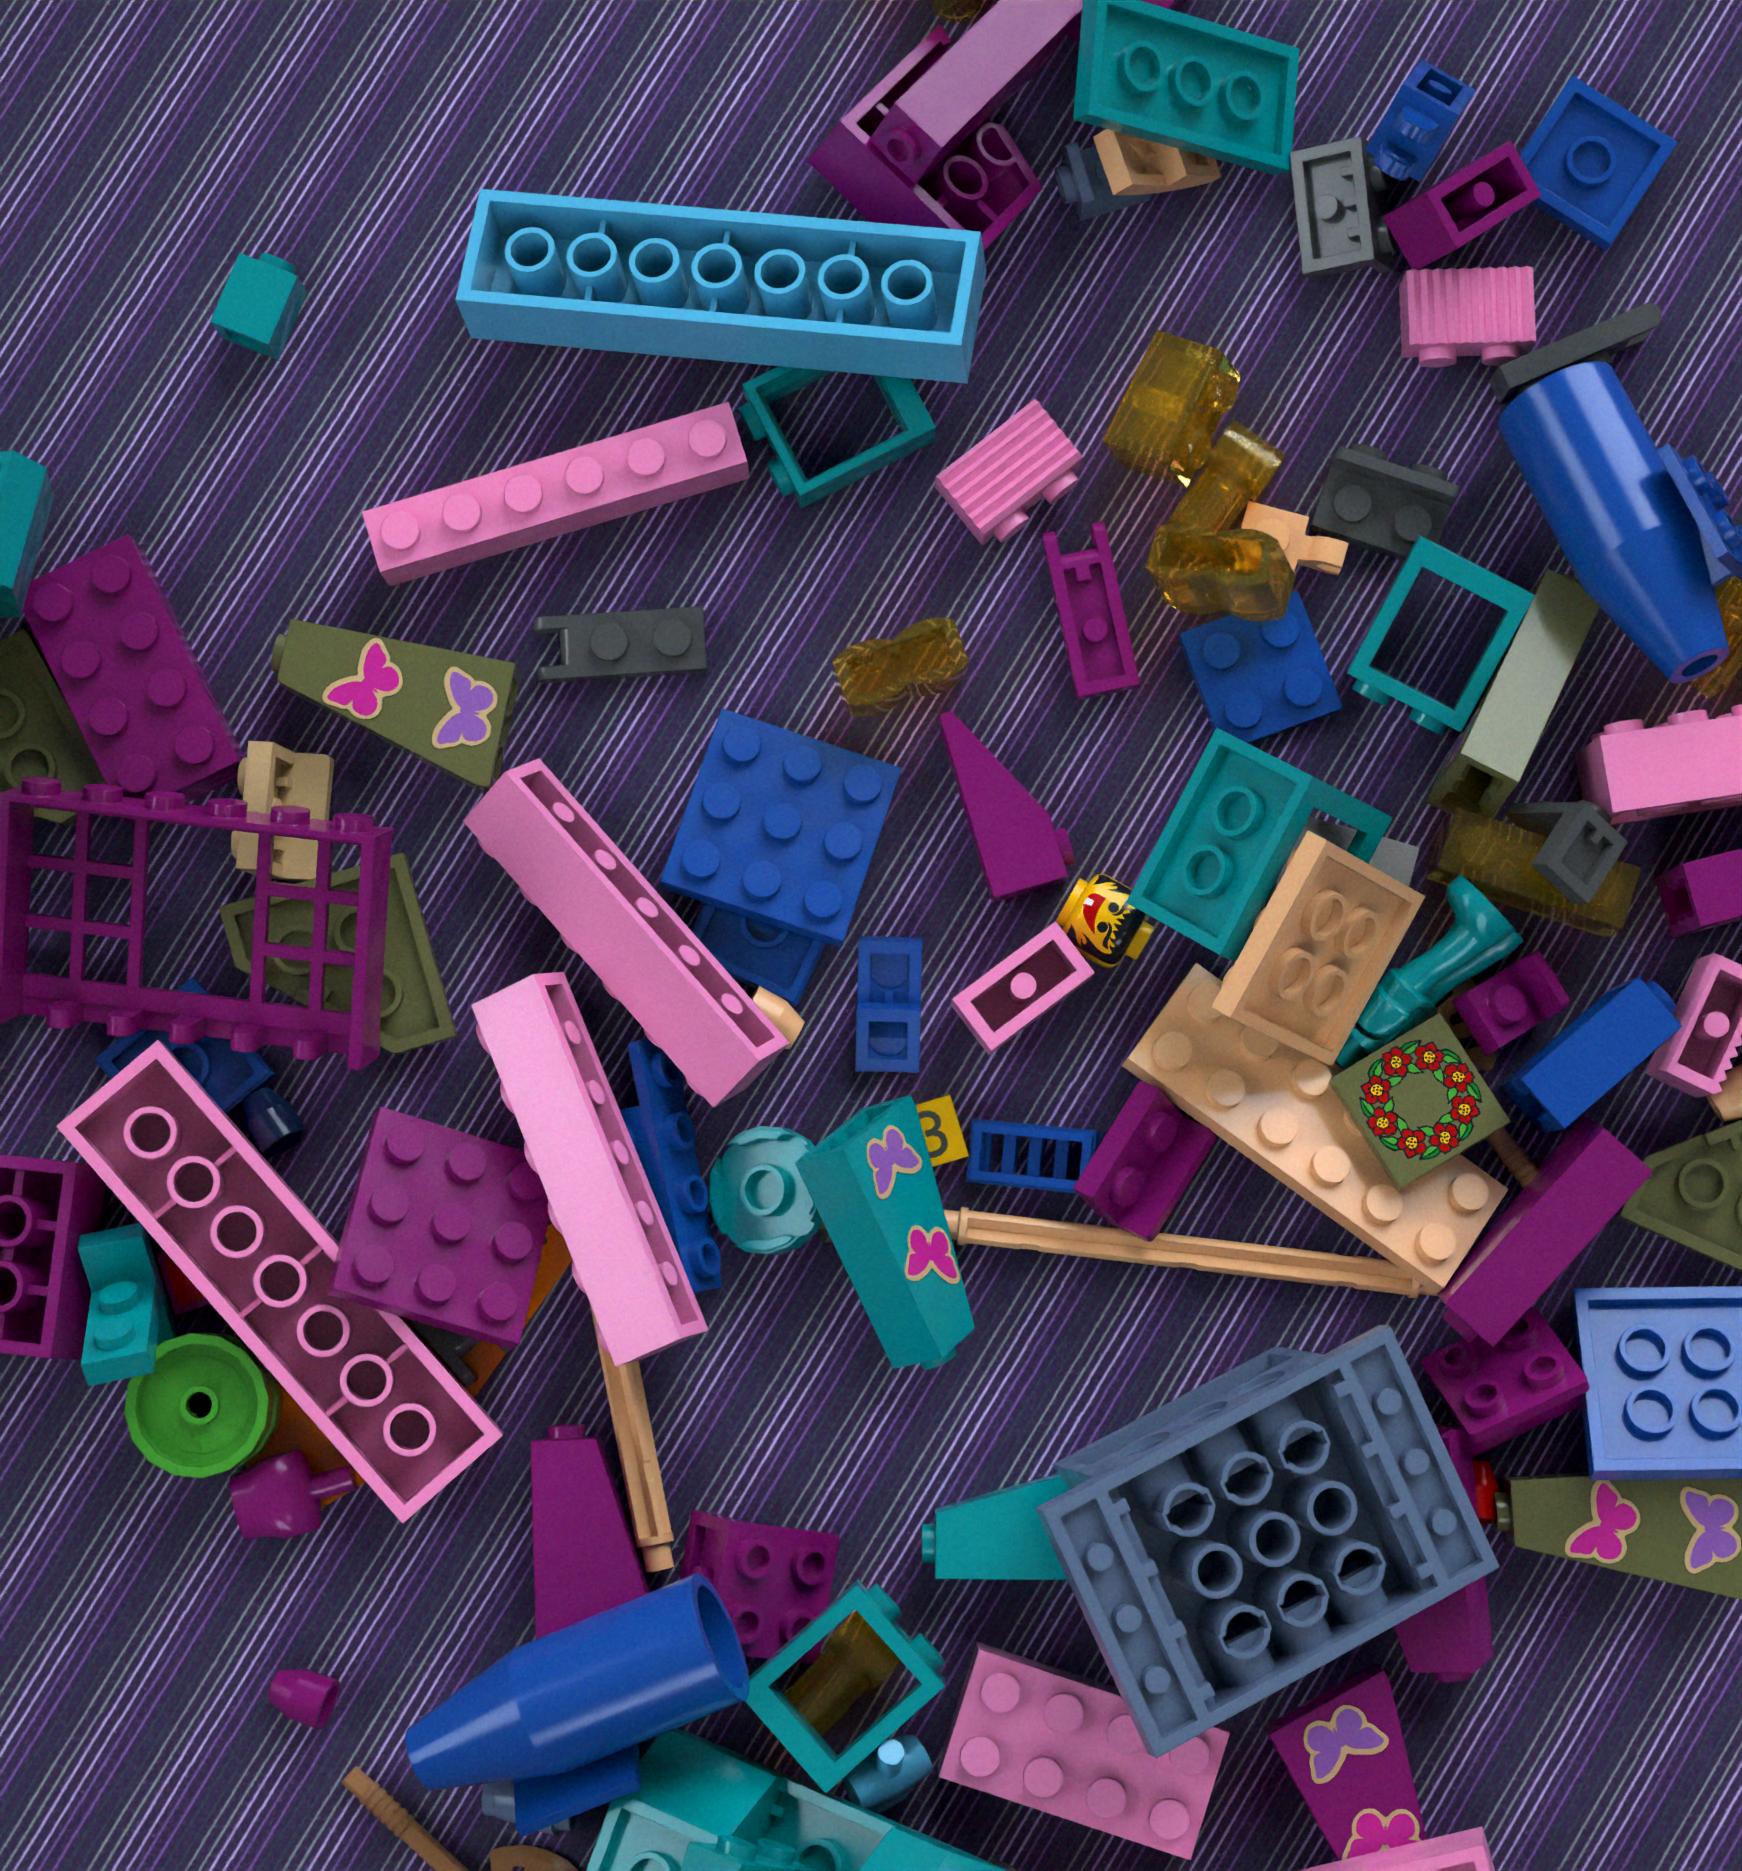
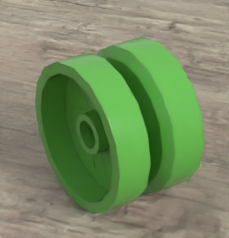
M213 1332L190 1333L163 1341L157 1346L154 1373L131 1377L127 1385L124 1414L132 1441L150 1463L174 1476L205 1478L245 1466L268 1447L280 1425L283 1393L278 1380L240 1337L233 1334ZM207 1394L210 1397L212 1408L209 1414L207 1411L196 1409L195 1401L197 1396Z

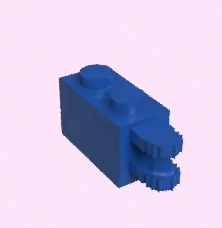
M1421 60L1401 85L1365 151L1375 156L1373 159L1375 165L1389 176L1401 181H1408L1409 177H1412L1421 182L1440 155L1476 90L1426 61Z

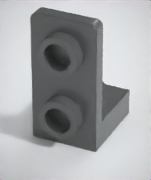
M1579 800L1577 802L1540 801L1539 803H1512L1505 813L1519 829L1541 848L1531 865L1573 904L1590 903L1628 843L1610 825L1611 818L1608 813L1598 805L1586 800Z

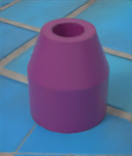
M310 1669L279 1670L271 1683L268 1700L288 1719L321 1730L330 1719L337 1703L340 1682L337 1679Z

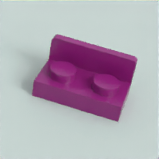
M1140 1080L1073 1189L1101 1219L1147 1242H1151L1156 1238L1215 1142L1216 1136L1209 1128L1184 1117L1160 1089Z

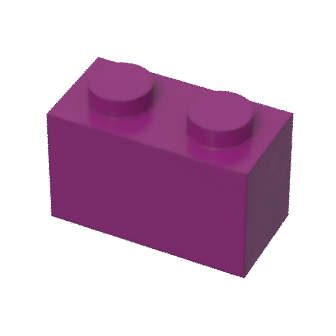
M1510 140L1463 166L1382 218L1411 269L1418 270L1460 248L1542 195Z

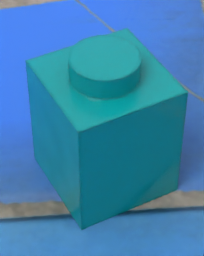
M239 253L210 320L220 337L279 361L307 295V291L298 275L294 274L296 268L289 262L268 253H261L258 260Z

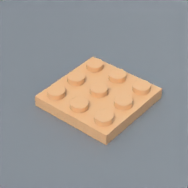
M1307 831L1299 847L1289 857L1285 873L1267 906L1258 914L1254 922L1253 931L1234 966L1225 974L1221 990L1211 1007L1233 1020L1325 1064L1333 1066L1426 896L1326 839Z

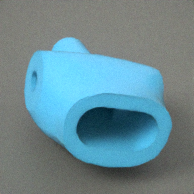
M901 1735L881 1743L851 1770L842 1781L852 1803L875 1813H881L904 1800L913 1790L914 1785L931 1772L932 1764L924 1746L916 1736Z

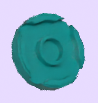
M757 1126L737 1134L727 1144L730 1147L725 1151L722 1159H716L710 1172L708 1201L714 1223L722 1234L728 1235L732 1242L737 1244L735 1246L745 1252L781 1255L800 1248L818 1231L822 1223V1219L795 1165L796 1161L815 1147L814 1144L799 1133L781 1127Z

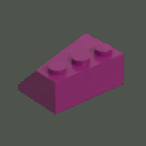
M939 24L838 122L807 162L869 222L981 231L983 250L985 251L1043 189L1004 125L992 123L990 118H988L916 184L869 141L893 104L947 52L946 49L952 42L941 24Z
M0 1154V1353L49 1359H82L91 1289L78 1252L80 1235L100 1231L106 1183L89 1164Z

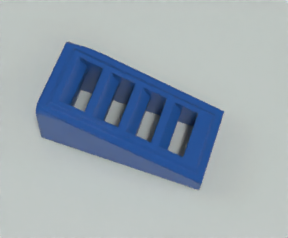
M972 1118L966 1182L1076 1193L1073 1187L1077 1180L1069 1179L1072 1141L1082 1142L1080 1177L1106 1133L1105 1131ZM993 1133L1004 1134L1001 1172L990 1171ZM1020 1136L1030 1137L1026 1175L1016 1174ZM1046 1139L1056 1140L1053 1177H1042Z

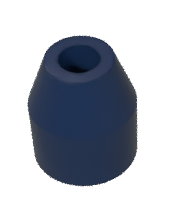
M270 1087L261 1088L243 1100L242 1107L246 1131L264 1158L274 1157L287 1151L300 1142L307 1134L305 1126L291 1103Z

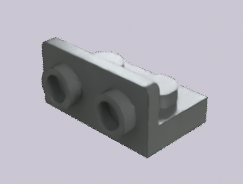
M1362 136L1290 152L1303 275L1310 279L1366 267H1372L1380 273L1393 271L1394 269L1392 252L1397 251L1399 246L1382 218L1388 214L1385 191L1392 188V177L1375 165L1373 162L1375 156L1365 151L1369 141Z
M1352 444L1351 449L1340 446L1331 461L1308 530L1404 562L1418 534L1437 544L1439 543L1450 507L1457 498L1460 486L1447 482L1448 475L1432 466L1412 464L1411 469L1388 462V455L1375 447L1364 444Z

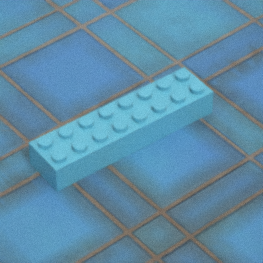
M480 189L455 300L471 338L968 384L987 271L981 231Z

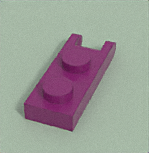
M1104 521L1091 523L1090 534L1095 548L1060 555L1059 542L1055 532L1041 534L1077 701L1136 689L1140 685Z

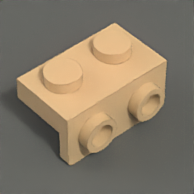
M248 741L247 758L241 760L237 775L239 792L243 796V801L248 802L247 811L270 814L271 807L298 806L310 809V819L329 821L334 759L326 754L295 753L274 742ZM232 831L231 850L234 858L237 859L236 868L256 876L259 834ZM274 835L272 879L307 881L316 878L318 841Z

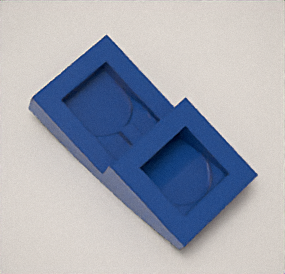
M859 936L855 1071L919 1073L923 937Z

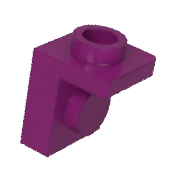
M1534 951L1457 997L1452 1003L1486 1056L1568 1007L1570 999L1539 951Z

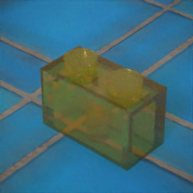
M1156 330L1102 442L1124 467L1187 488L1195 471L1204 465L1209 456L1211 438L1223 414L1227 413L1236 401L1241 375L1222 350Z

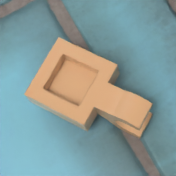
M1248 501L1231 566L1292 582L1297 564L1339 576L1349 543L1330 537L1307 536L1305 532L1309 521L1308 516Z

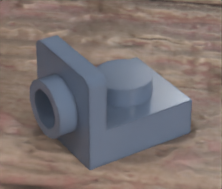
M1077 142L1064 145L1062 166L1055 168V177L1063 203L1066 205L1074 202L1079 221L1151 200L1152 194L1113 195L1096 146L1080 150Z

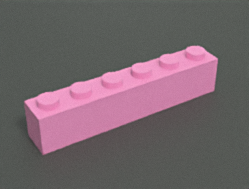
M726 402L366 510L362 514L379 572L391 587L749 479L750 475L748 462L730 403Z
M540 758L505 771L463 820L465 825L478 838L481 848L500 863L519 885L522 895L541 910L560 932L564 943L583 958L602 980L605 990L625 1006L643 1027L647 1038L666 1053L685 1075L689 1086L697 1094L703 1096L713 1108L745 1090L790 1044Z
M565 973L532 974L472 1004L471 1007L478 1022L476 1025L478 1039L482 1047L493 1059L501 1079L500 1093L506 1107L515 1114L525 1139V1157L530 1167L539 1174L549 1199V1217L554 1227L563 1234L573 1259V1277L581 1291L587 1294L597 1319L596 1332L603 1349L611 1355L615 1367L645 1359L708 1331Z

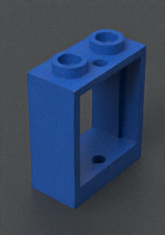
M1636 977L1616 985L1511 1074L1499 1087L1540 1134L1565 1129L1682 1027L1679 1021L1672 1015L1677 1010V1006L1668 993L1654 981H1649L1645 984L1640 977Z

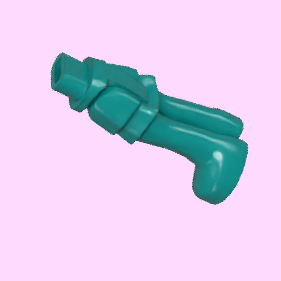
M1459 874L1446 888L1448 903L1455 913L1454 924L1446 935L1431 949L1399 969L1397 967L1390 968L1381 982L1377 984L1336 1059L1344 1069H1347L1437 1015L1438 1011L1435 1005L1445 994L1495 962L1506 958L1524 941L1509 921L1462 874Z

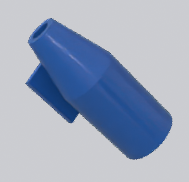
M1593 361L1576 364L1559 370L1536 382L1506 407L1499 418L1498 430L1581 587L1671 683L1688 682L1710 672L1719 666L1730 653L1715 587L1733 576L1742 581V526H1736L1725 509H1723L1730 505L1725 491L1711 471L1706 473L1695 455L1684 459L1669 443L1657 449L1618 376L1608 363Z
M695 1573L514 1648L406 1730L405 1742L408 1757L417 1778L429 1791L511 1781L514 1784L515 1827L520 1836L523 1837L642 1789L638 1743L745 1701L749 1696L750 1690L746 1660L733 1622L719 1594L705 1576Z

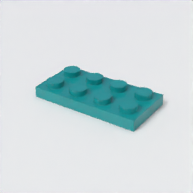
M1083 0L1073 120L1272 175L1290 171L1291 167L1290 152H1292L1300 48L1141 0Z

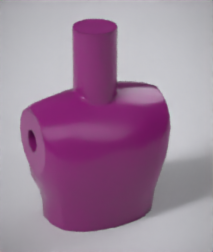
M301 1449L279 1453L258 1460L251 1467L233 1473L229 1479L235 1515L240 1531L246 1540L256 1538L283 1539L321 1528L320 1499L357 1490L356 1475L351 1465L313 1474L310 1464Z

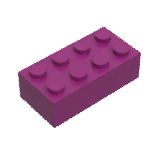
M129 534L30 582L23 613L106 784L123 787V797L145 799V793L151 791L177 792L185 795V804L237 779L240 762L245 756L144 549ZM124 818L135 825V819Z

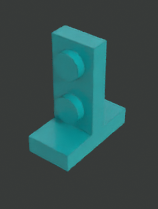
M141 1223L80 1235L78 1252L91 1289L81 1367L87 1385L92 1386L154 1373L157 1346L163 1341L176 1338L177 1326L146 1229Z

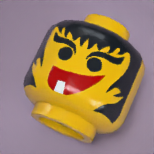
M1097 874L1089 882L1079 878L1056 922L1063 926L1062 930L1082 956L1104 968H1113L1119 964L1125 954L1137 960L1155 927L1144 921L1147 916L1146 913L1126 903L1133 889L1108 875Z

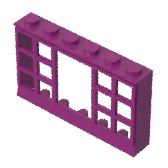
M48 777L22 778L21 786L0 793V1024L24 1013L46 1016V1026L56 1029L70 1028L82 1021L107 1024V1034L112 1036H131L142 1029L169 1032L168 1041L174 1044H192L205 1036L230 1039V1049L237 1052H254L266 1044L293 1047L292 1057L300 1060H315L327 1052L348 1054V1069L361 1070L380 1057V1017L391 843L394 828L373 826L374 817L358 813L334 814L333 821L310 819V809L298 806L271 807L270 814L247 811L248 802L237 799H209L208 807L185 804V795L177 792L151 791L145 793V799L123 797V787L108 784L84 785L83 792L61 790L62 781ZM34 807L76 812L74 858L32 853ZM92 814L135 819L133 865L90 860ZM151 821L259 834L249 999L142 986ZM274 835L318 841L315 887L272 882ZM333 842L361 846L359 892L331 889ZM32 867L74 872L72 918L30 913ZM89 874L132 879L130 925L87 920ZM271 896L314 901L312 947L268 942ZM330 903L358 906L355 952L327 949ZM29 927L71 932L69 977L27 972ZM87 934L129 939L127 984L84 979ZM267 956L311 962L308 1007L265 1001ZM326 964L354 967L351 1012L323 1009Z

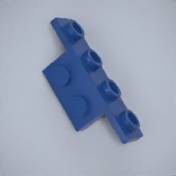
M649 1039L629 1042L628 1051L639 1106L622 1109L620 1112L693 1292L720 1288L722 1286L720 1274L721 1256L719 1248L713 1240L707 1210L708 1191L700 1175L694 1145L696 1132L694 1123L688 1115L682 1085L683 1073L661 1048L655 1046Z

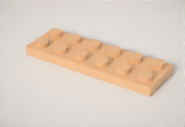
M1195 963L1122 1066L1143 1082L1160 1089L1177 1107L1209 1128L1221 1139L1431 1292L1437 1294L1444 1289L1509 1189L1459 1154L1398 1191L1329 1084L1330 1078L1344 1069L1336 1063L1333 1066L1325 1064L1212 1008L1211 1006L1221 990L1222 981L1201 965Z

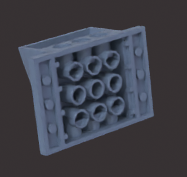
M1378 1325L1326 1354L1277 1346L1261 1353L1052 1464L1070 1490L1035 1508L1147 1753L1155 1758L1164 1755L1500 1567L1391 1326Z

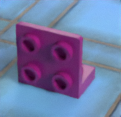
M692 1510L680 1580L695 1573L705 1576L719 1594L730 1615L744 1656L769 1659L828 1606L839 1537L829 1532L751 1523L714 1512ZM822 1639L796 1662L816 1663L820 1657Z

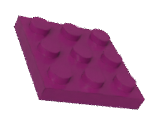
M380 1106L373 1115L327 1295L513 1350L521 1341L550 1219L548 1213L549 1199L539 1174L530 1167L522 1150Z

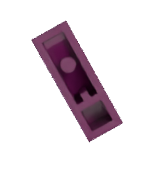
M952 711L939 714L938 726L992 904L1065 883L1068 877L1065 866L1075 864L1073 850L1065 827L1054 830L1049 813Z

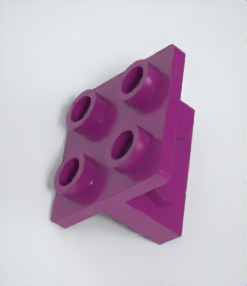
M1530 1307L1494 1347L1478 1335L1472 1343L1462 1339L1421 1360L1425 1374L1443 1399L1451 1425H1460L1471 1441L1472 1457L1582 1406L1580 1395L1590 1389L1586 1375L1535 1307Z

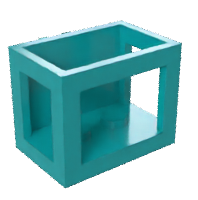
M1216 727L1126 903L1218 955L1236 962L1248 940L1247 935L1314 807L1358 829L1347 852L1368 864L1393 817Z

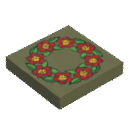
M1438 1013L1329 1080L1332 1089L1398 1191L1493 1135L1511 1122L1441 1013Z

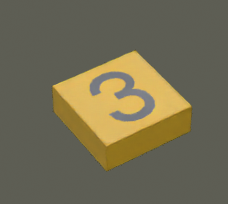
M950 1095L916 1105L932 1168L969 1156Z

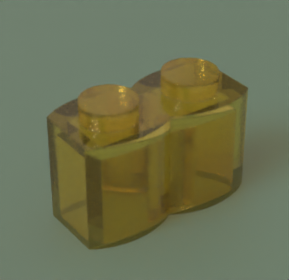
M1186 522L1170 523L1157 527L1146 564L1148 573L1164 601L1169 606L1191 614H1210L1225 609L1236 617L1251 621H1269L1284 617L1296 577L1278 540L1273 536L1253 529H1232L1216 534L1205 526Z
M931 618L919 621L900 632L894 640L870 639L856 643L843 650L832 661L833 675L847 715L853 717H869L884 713L898 705L907 695L930 696L944 692L958 684L967 675L969 663L955 621L950 618Z

